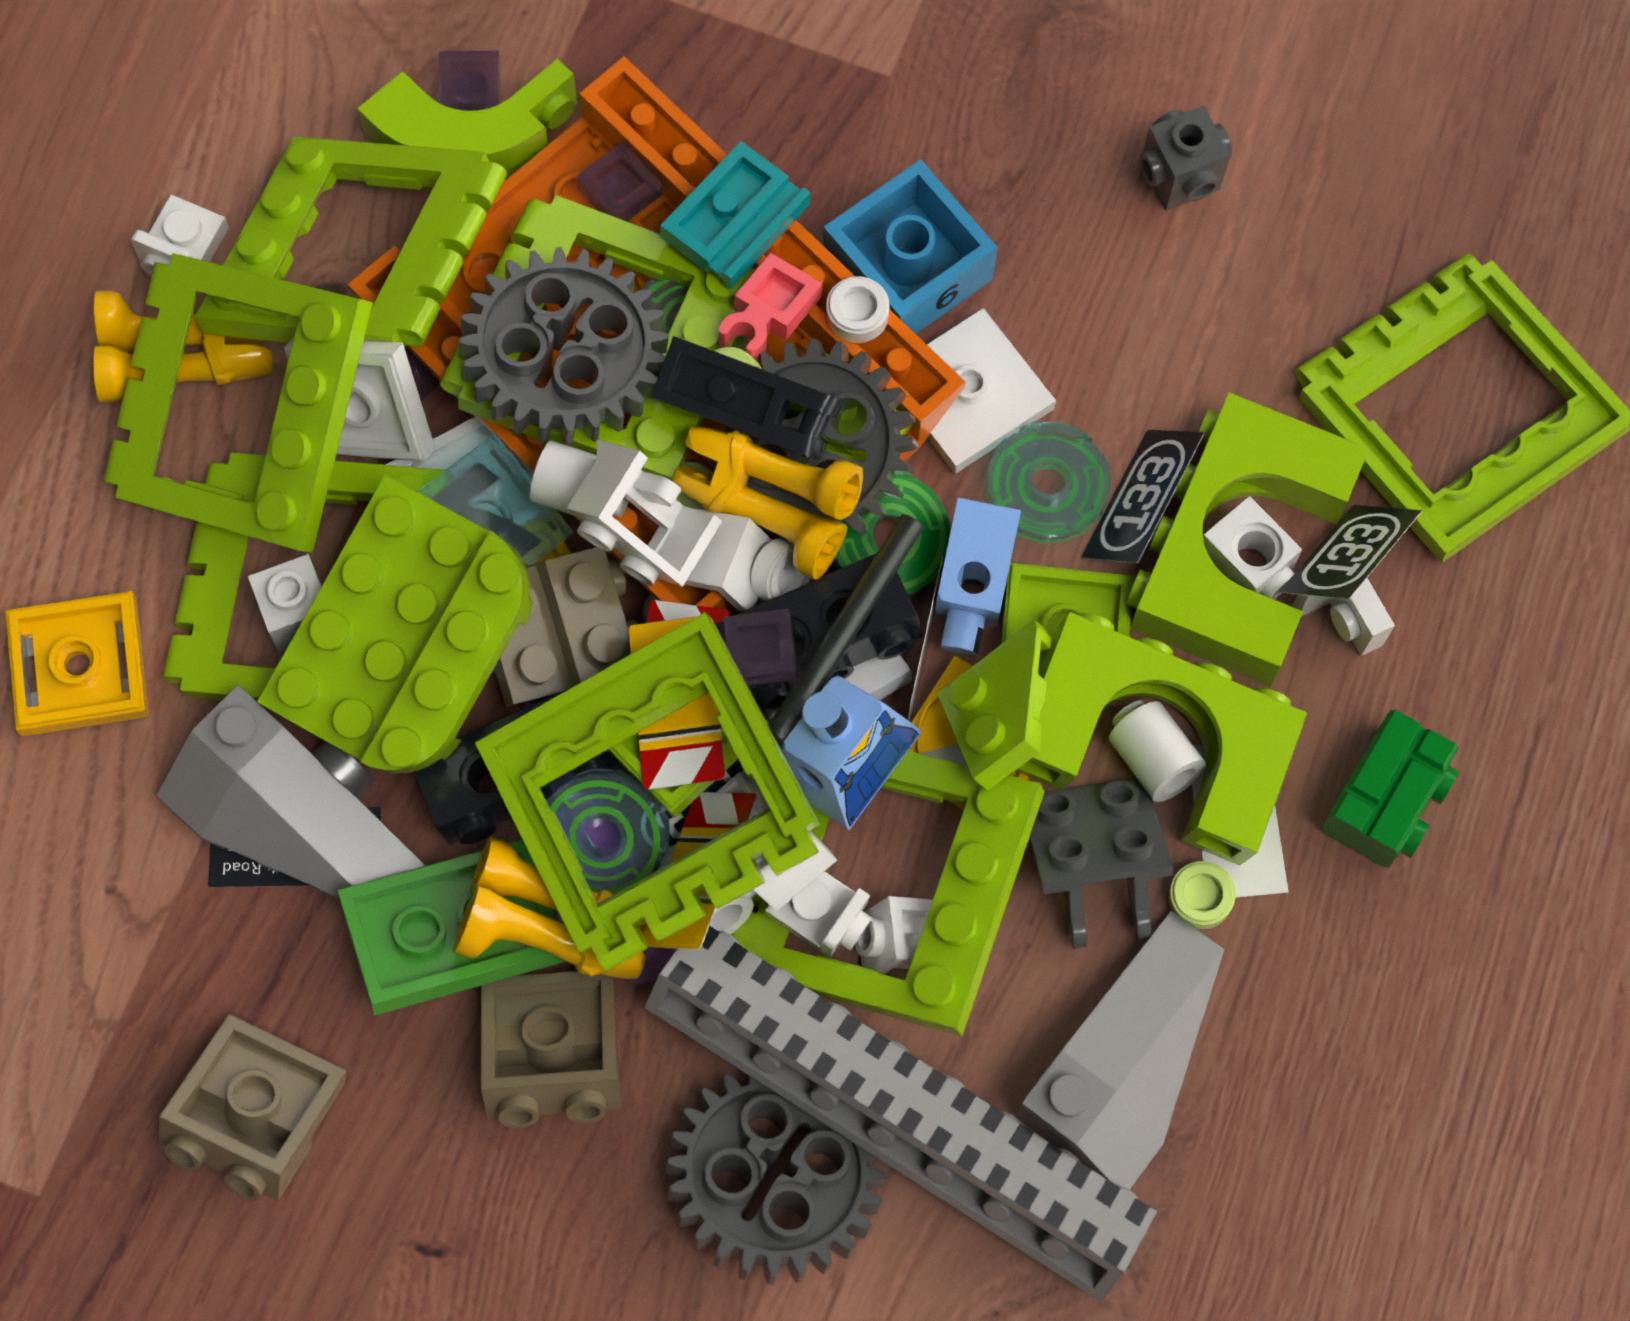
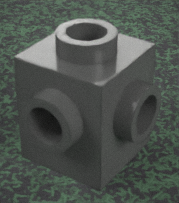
M1205 106L1186 113L1182 110L1168 112L1159 117L1152 126H1149L1143 153L1140 154V165L1146 181L1151 187L1155 188L1166 210L1189 201L1203 199L1213 192L1220 190L1229 159L1232 156L1231 142L1224 127L1219 123L1214 125Z

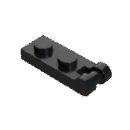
M675 336L672 338L651 396L821 461L828 443L822 440L830 416L837 418L843 399ZM790 401L806 407L798 431L782 425Z

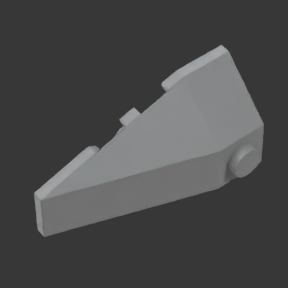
M239 685L190 732L156 795L202 840L256 861L258 865L278 873L279 871L316 887L319 892L339 900L337 890L426 866L282 724Z
M1171 910L1022 1102L1016 1118L1055 1147L1063 1148L1073 1153L1082 1164L1113 1184L1124 1186L1130 1190L1164 1143L1225 949L1194 926L1183 921Z

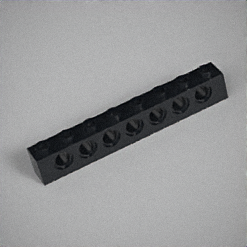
M877 553L715 624L737 667L745 670L743 679L761 712H771L780 708ZM898 572L891 579L827 683L837 675L846 679L853 673L854 666L872 658L878 657L879 660H887L897 657L912 647L913 640L922 637L918 615ZM786 641H799L805 645L802 653L792 660L782 661L773 657L776 648ZM565 691L459 737L458 739L461 742L447 759H440L424 769L414 771L435 826L450 845L459 841L461 844H472L484 840L496 831V825L512 818L498 789L486 794L478 792L480 781L490 772L475 743ZM606 750L540 789L549 807H551L556 798L567 789L587 781L602 780L611 782L616 777L615 772L624 769V767ZM590 787L582 789L581 791L587 792L599 789L601 787Z

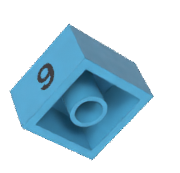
M921 159L823 227V246L854 276L870 278L880 284L888 295L889 309L915 334L922 331L993 280L998 247Z

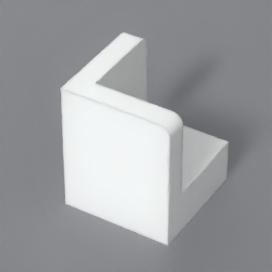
M712 513L721 519L722 523L684 585L718 591L738 611L744 612L753 608L758 599L751 587V571L754 561L761 549L772 539L751 518L725 513Z

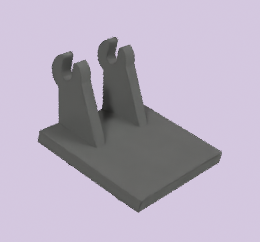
M1137 778L1046 791L1029 837V844L1043 895L1058 892L1064 893L1068 935H1071L1072 949L1087 947L1082 884L1127 878L1132 926L1136 925V939L1150 938L1151 921L1147 879L1173 876V863L1150 795Z

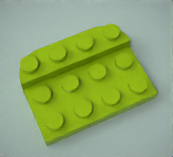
M385 474L257 702L357 758L361 763L394 774L409 773L424 769L440 759H447L461 742L456 736L519 623L525 626L530 617L533 601L530 600V582L526 567L519 556L520 554L508 542L492 531L486 530Z

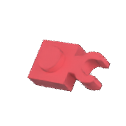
M770 253L735 294L734 310L738 312L730 314L720 324L718 345L724 348L735 337L747 336L752 340L746 346V352L758 362L761 360L760 354L766 352L767 335L773 332L787 340L821 298L822 282Z

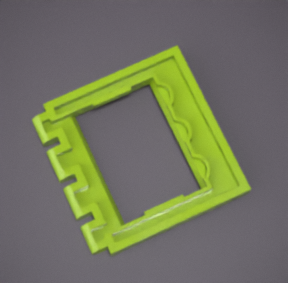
M293 136L223 265L281 280L284 279L294 261L290 251L298 237L309 233L318 216L314 206L321 193L332 189L337 179L364 181L370 186L421 190L422 187H433L371 308L364 340L400 342L404 346L420 347L424 344L440 311L439 304L445 301L464 263L462 257L468 255L487 216L486 211L491 208L507 176V172L501 165L489 162L485 152ZM207 295L194 317L204 334L289 343L293 339L298 318L287 314L285 319L227 304L228 299Z
M555 195L551 204L536 199L528 200L511 235V239L515 244H507L493 275L506 281L505 264L509 259L517 263L523 270L529 268L530 251L535 250L544 264L553 263L556 247H561L567 258L572 245H579L605 255V260L608 257L613 259V263L660 281L667 278L688 286V292L668 334L667 352L673 336L715 351L722 348L718 345L720 324L727 316L738 312L734 310L735 294L754 273L755 269L750 268L730 290L723 285V280L712 271L707 273L662 239L661 234ZM543 303V304H541V305H539V306H537V307H539L540 309H542L545 303ZM739 336L732 339L727 347H735ZM458 345L440 382V386L446 392L458 396V409L514 430L515 415L512 413L497 421L491 418L494 398L478 403L475 401L474 384L477 381L464 380L463 362L467 359L459 357ZM514 352L508 355V357L518 361L521 352ZM642 396L644 398L643 414L640 417L631 415L626 429L617 432L606 422L600 423L598 440L641 451L648 457L641 469L642 471L663 476L672 481L676 467L683 465L690 449L685 445L687 433L691 427L700 426L704 417L658 399ZM530 423L521 432L539 439L538 425ZM584 428L575 429L573 443L568 446L597 455V441L593 442ZM552 429L548 439L545 441L548 443L550 440L566 445L561 429Z
M172 253L170 265L155 262L145 305L159 308L157 320L146 317L141 318L131 366L145 369L143 381L127 378L116 427L127 429L131 432L128 441L113 438L103 480L104 482L118 485L115 498L294 550L313 553L373 302ZM198 292L210 297L228 299L227 304L285 319L287 314L298 318L255 502L243 500V494L193 480H186L183 483L155 475Z
M1469 253L1464 254L1433 275L1432 282L1434 287L1428 282H1423L1386 307L1385 314L1390 323L1382 315L1376 314L1339 339L1338 347L1346 360L1334 347L1329 346L1295 369V376L1303 387L1299 401L1327 432L1369 448L1361 472L1393 508L1422 510L1420 515L1410 525V528L1441 563L1630 431L1629 408L1493 260L1482 266ZM1488 313L1566 398L1567 402L1433 495L1411 470L1413 464L1374 420L1369 422L1355 404Z
M231 452L228 464L210 463L208 465L204 484L243 494V500L255 502L266 455ZM335 461L325 503L356 505L357 501L370 502L385 474L430 499L452 483V478L443 469ZM197 521L187 566L198 571H205L204 576H184L174 621L176 627L190 630L192 635L171 636L162 679L169 683L181 685L180 691L188 698L222 701L239 685L257 702L276 667H255L222 663L249 536Z
M706 612L475 743L578 952L584 955L594 952L598 962L605 971L612 969L648 948L647 942L639 928L645 922L655 939L660 942L707 916L697 894L704 889L714 906L719 909L766 883L756 860L765 857L774 874L778 876L819 853L809 831L819 826L820 823L715 623ZM710 693L721 714L717 717L744 771L747 776L754 777L769 808L598 904L582 873L584 870L555 812L551 811L540 788L705 694Z
M908 751L881 788L941 804L944 799L964 804L965 808L906 979L902 980L883 975L876 970L821 955L817 957L784 948L789 930L765 915V910L769 904L757 893L751 899L753 900V906L759 907L758 912H751L745 923L730 935L741 946L772 966L783 968L791 973L797 982L822 998L963 1036L1045 792L1039 782L1010 775L987 791L972 778L967 765ZM811 806L820 825L810 831L822 842L830 818Z

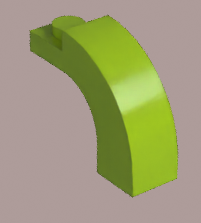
M556 59L512 97L491 108L465 111L444 106L428 96L402 71L359 106L357 110L364 136L370 143L485 152L489 162L497 163L506 170V180L548 145L546 129H555L570 117L577 104L574 74L560 60Z

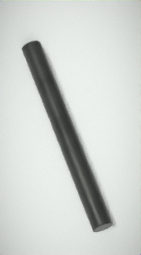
M906 514L900 516L768 726L777 742L783 744L803 717V707L807 699L813 694L822 691L924 529L923 525L913 517Z

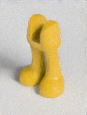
M112 290L96 291L94 295V319L99 346H95L93 368L95 389L100 403L121 401L127 378L143 381L145 369L131 366L133 355L128 352L134 351L141 318L146 317L157 320V317L139 316L132 313L121 294ZM196 313L192 315L186 345H203V351L183 354L177 383L186 381H215L217 385H226L231 382L248 381L272 374L274 368L272 352L265 347L257 345L267 342L266 340L204 334L194 318Z
M700 426L691 427L687 433L685 445L691 450L717 461L714 474L693 467L677 466L672 476V482L681 488V492L702 504L703 508L710 513H725L748 517L758 526L782 536L794 545L793 565L801 574L812 579H819L823 576L836 557L847 533V525L837 520L850 516L858 504L863 483V468L852 462L839 459L826 469L814 467L772 453L754 444L748 434L738 430L728 433ZM752 476L809 500L821 512L835 519L805 511L747 487L748 479Z
M491 836L489 837L470 887L472 897L465 909L453 946L454 953L465 957H478L495 941L508 940L539 948L574 964L577 971L583 975H604L621 979H636L641 975L646 959L643 951L605 971L598 962L594 952L588 955L578 952L564 923L503 898L504 896L517 897L558 911L537 867L522 860L509 843ZM602 890L600 893L592 891L598 904L613 896V893L607 890ZM646 922L639 926L642 934L646 926Z

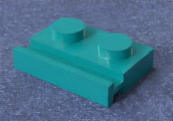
M740 141L660 225L661 238L707 273L712 271L723 280V285L731 290L810 205L811 192L804 187L801 190L789 182L788 175Z

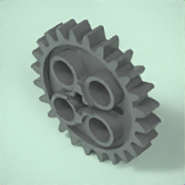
M556 247L553 263L544 264L535 250L530 251L529 268L525 270L511 259L507 260L505 264L506 281L492 274L486 275V295L472 292L470 296L471 313L462 314L461 334L465 336L459 338V357L467 359L463 362L464 380L477 381L474 384L475 401L478 403L494 398L491 418L497 421L512 413L515 415L514 433L517 435L523 432L530 423L538 425V438L541 443H545L552 429H561L566 445H572L575 429L584 428L587 435L595 442L599 439L600 423L604 421L617 432L622 431L624 422L623 410L631 415L640 417L643 414L644 398L642 396L653 398L651 396L658 379L657 377H659L666 357L662 354L667 353L668 333L660 331L662 329L664 313L662 310H649L651 308L652 291L644 289L632 293L635 280L634 272L629 271L616 279L612 276L613 259L608 257L597 269L590 267L589 252L584 249L579 254L575 263L566 261L561 247ZM543 303H553L559 305L562 309L549 312L537 306ZM584 303L591 304L577 321L575 341L568 340L575 315L581 305ZM607 329L616 332L620 336L606 339L599 337L594 332ZM553 349L561 350L548 384L544 388H537L536 386L543 380L545 375L547 376L551 369ZM514 352H524L534 358L519 362L510 359L508 355ZM571 379H581L590 383L591 386L585 389H575L569 387L564 382Z
M817 339L810 340L806 356H801L791 342H786L784 345V361L780 363L775 361L766 352L761 353V362L764 370L843 399L837 418L830 416L823 438L833 446L865 451L867 458L863 462H858L825 450L821 461L748 434L749 438L753 440L754 444L772 453L785 451L788 459L806 465L826 469L839 459L862 467L863 483L858 504L850 516L837 521L846 525L849 524L856 532L862 536L865 535L867 531L863 515L870 511L875 516L885 520L888 515L880 503L884 494L897 499H902L904 496L902 491L892 483L894 476L913 475L914 469L900 459V453L917 449L918 443L911 437L901 435L900 430L909 427L916 420L908 411H894L907 397L905 392L900 387L883 391L892 375L883 366L867 375L872 359L863 351L858 353L848 363V348L839 341L833 346L828 357L825 356L823 346ZM855 406L864 407L867 417L863 429L851 436L841 435L839 420L842 414ZM806 407L797 417L783 419L782 425L798 431ZM726 426V427L728 428V429H727V432H728V433H729V432H733V431L736 430V429H733V428H731V427ZM718 462L711 465L713 471H715ZM752 476L748 479L747 487L805 511L835 519L821 512L809 500ZM759 526L766 534L770 532L769 530Z
M729 1073L724 1075L721 1084L722 1098L713 1091L704 1088L698 1101L703 1112L686 1107L681 1123L688 1132H673L669 1147L680 1155L668 1158L665 1168L666 1175L682 1179L669 1186L668 1201L688 1203L678 1213L677 1226L688 1227L698 1224L700 1227L694 1237L692 1247L698 1250L711 1242L717 1245L718 1249L714 1260V1266L717 1268L725 1264L731 1256L740 1259L739 1278L743 1280L750 1274L754 1264L763 1266L764 1276L768 1285H773L780 1267L787 1266L791 1277L796 1283L802 1282L807 1261H811L820 1273H827L832 1264L829 1250L847 1260L855 1247L849 1234L865 1239L872 1224L863 1214L876 1215L882 1203V1199L870 1191L882 1187L886 1178V1172L868 1167L879 1161V1159L749 1075H747L746 1085L743 1087ZM757 1118L768 1119L778 1126L781 1135L772 1139L761 1138L751 1131L748 1123ZM800 1126L807 1127L809 1134L793 1153L785 1175L781 1174L776 1179L755 1217L751 1221H744L741 1213L758 1193L765 1172H770L774 1169L797 1128ZM812 1154L828 1156L834 1161L837 1172L831 1175L815 1173L808 1167L805 1158ZM730 1171L743 1179L746 1188L737 1193H727L715 1185L712 1177L719 1172ZM778 1207L792 1209L800 1216L803 1226L795 1230L780 1228L772 1221L769 1212Z

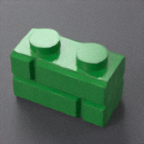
M1390 709L1323 823L1321 830L1324 834L1348 848L1356 849L1357 853L1381 867L1389 868L1399 853L1411 858L1430 824L1419 819L1430 799L1441 805L1460 773L1457 769L1449 766L1459 749L1456 743L1431 729L1423 728L1421 723L1398 710Z

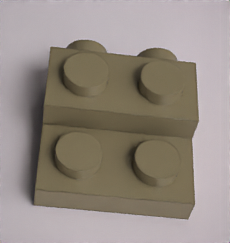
M596 547L544 560L536 566L526 568L530 582V600L533 601L530 617L525 626L519 623L494 667L506 709L561 693L631 655L629 627L637 625L634 620H625L619 596H623L626 592L624 571L619 566L620 563L617 559H607L605 550Z
M578 971L518 975L481 985V1092L487 1119H499L501 1124L510 1128H526L534 1125L538 1121L539 1115L566 1113V1116L574 1122L593 1123L604 1118L606 1110L621 1109L620 1061L617 1041L616 987L614 977L604 975L588 976Z
M229 1014L159 1116V1143L165 1146L164 1152L174 1164L185 1170L198 1171L203 1164L225 1175L224 1182L226 1186L244 1199L255 1201L264 1194L278 1201L311 1150L312 1136L344 1087L347 1070Z

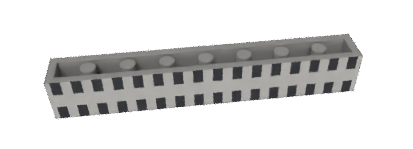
M710 925L700 949H677L660 972L644 1007L1100 1302L1126 1271L1157 1213L1156 1210L1140 1201L1131 1190L1124 1186L1113 1184L1082 1164L1070 1151L1055 1147L1024 1127L1021 1121L1012 1114L994 1108L969 1092L957 1079L941 1074L910 1054L901 1043L883 1037L855 1019L843 1006L825 1000L797 982L795 977L785 969L772 966L741 946L732 935L718 931Z

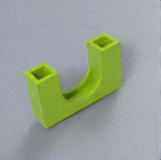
M1228 393L1220 413L1208 409L1199 430V432H1205L1199 443L1200 446L1205 447L1198 466L1189 463L1172 496L1182 500L1176 518L1172 519L1163 515L1149 550L1160 555L1152 574L1140 569L1126 604L1137 609L1130 627L1131 630L1271 687L1283 663L1303 611L1242 587L1222 574L1212 562L1206 550L1203 539V522L1211 512L1226 502L1237 498L1256 496L1282 502L1337 525L1350 498L1369 448L1240 396Z
M1069 612L1056 628L1051 640V648L1047 650L1039 671V675L1047 682L1045 704L1039 715L1042 725L1040 753L1015 771L1063 790L1077 776L1095 726L1105 706L1116 700L1133 696L1159 699L1178 709L1190 720L1199 734L1205 755L1206 768L1181 841L1237 865L1243 864L1257 854L1307 712L1291 706V700L1280 692L1267 688H1256L1253 690L1232 681V675L1219 666L1209 663L1194 665L1173 656V650L1160 641L1150 638L1135 640L1114 631V625L1099 615L1092 613H1080L1077 615Z

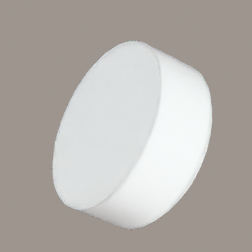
M855 276L841 280L831 289L827 298L826 319L830 329L839 338L852 343H864L875 339L883 332L888 323L890 305L888 295L880 284L870 278Z
M779 538L770 541L761 549L754 561L751 571V587L754 594L765 601H769L809 583L810 577L801 574L794 567V545L786 539Z

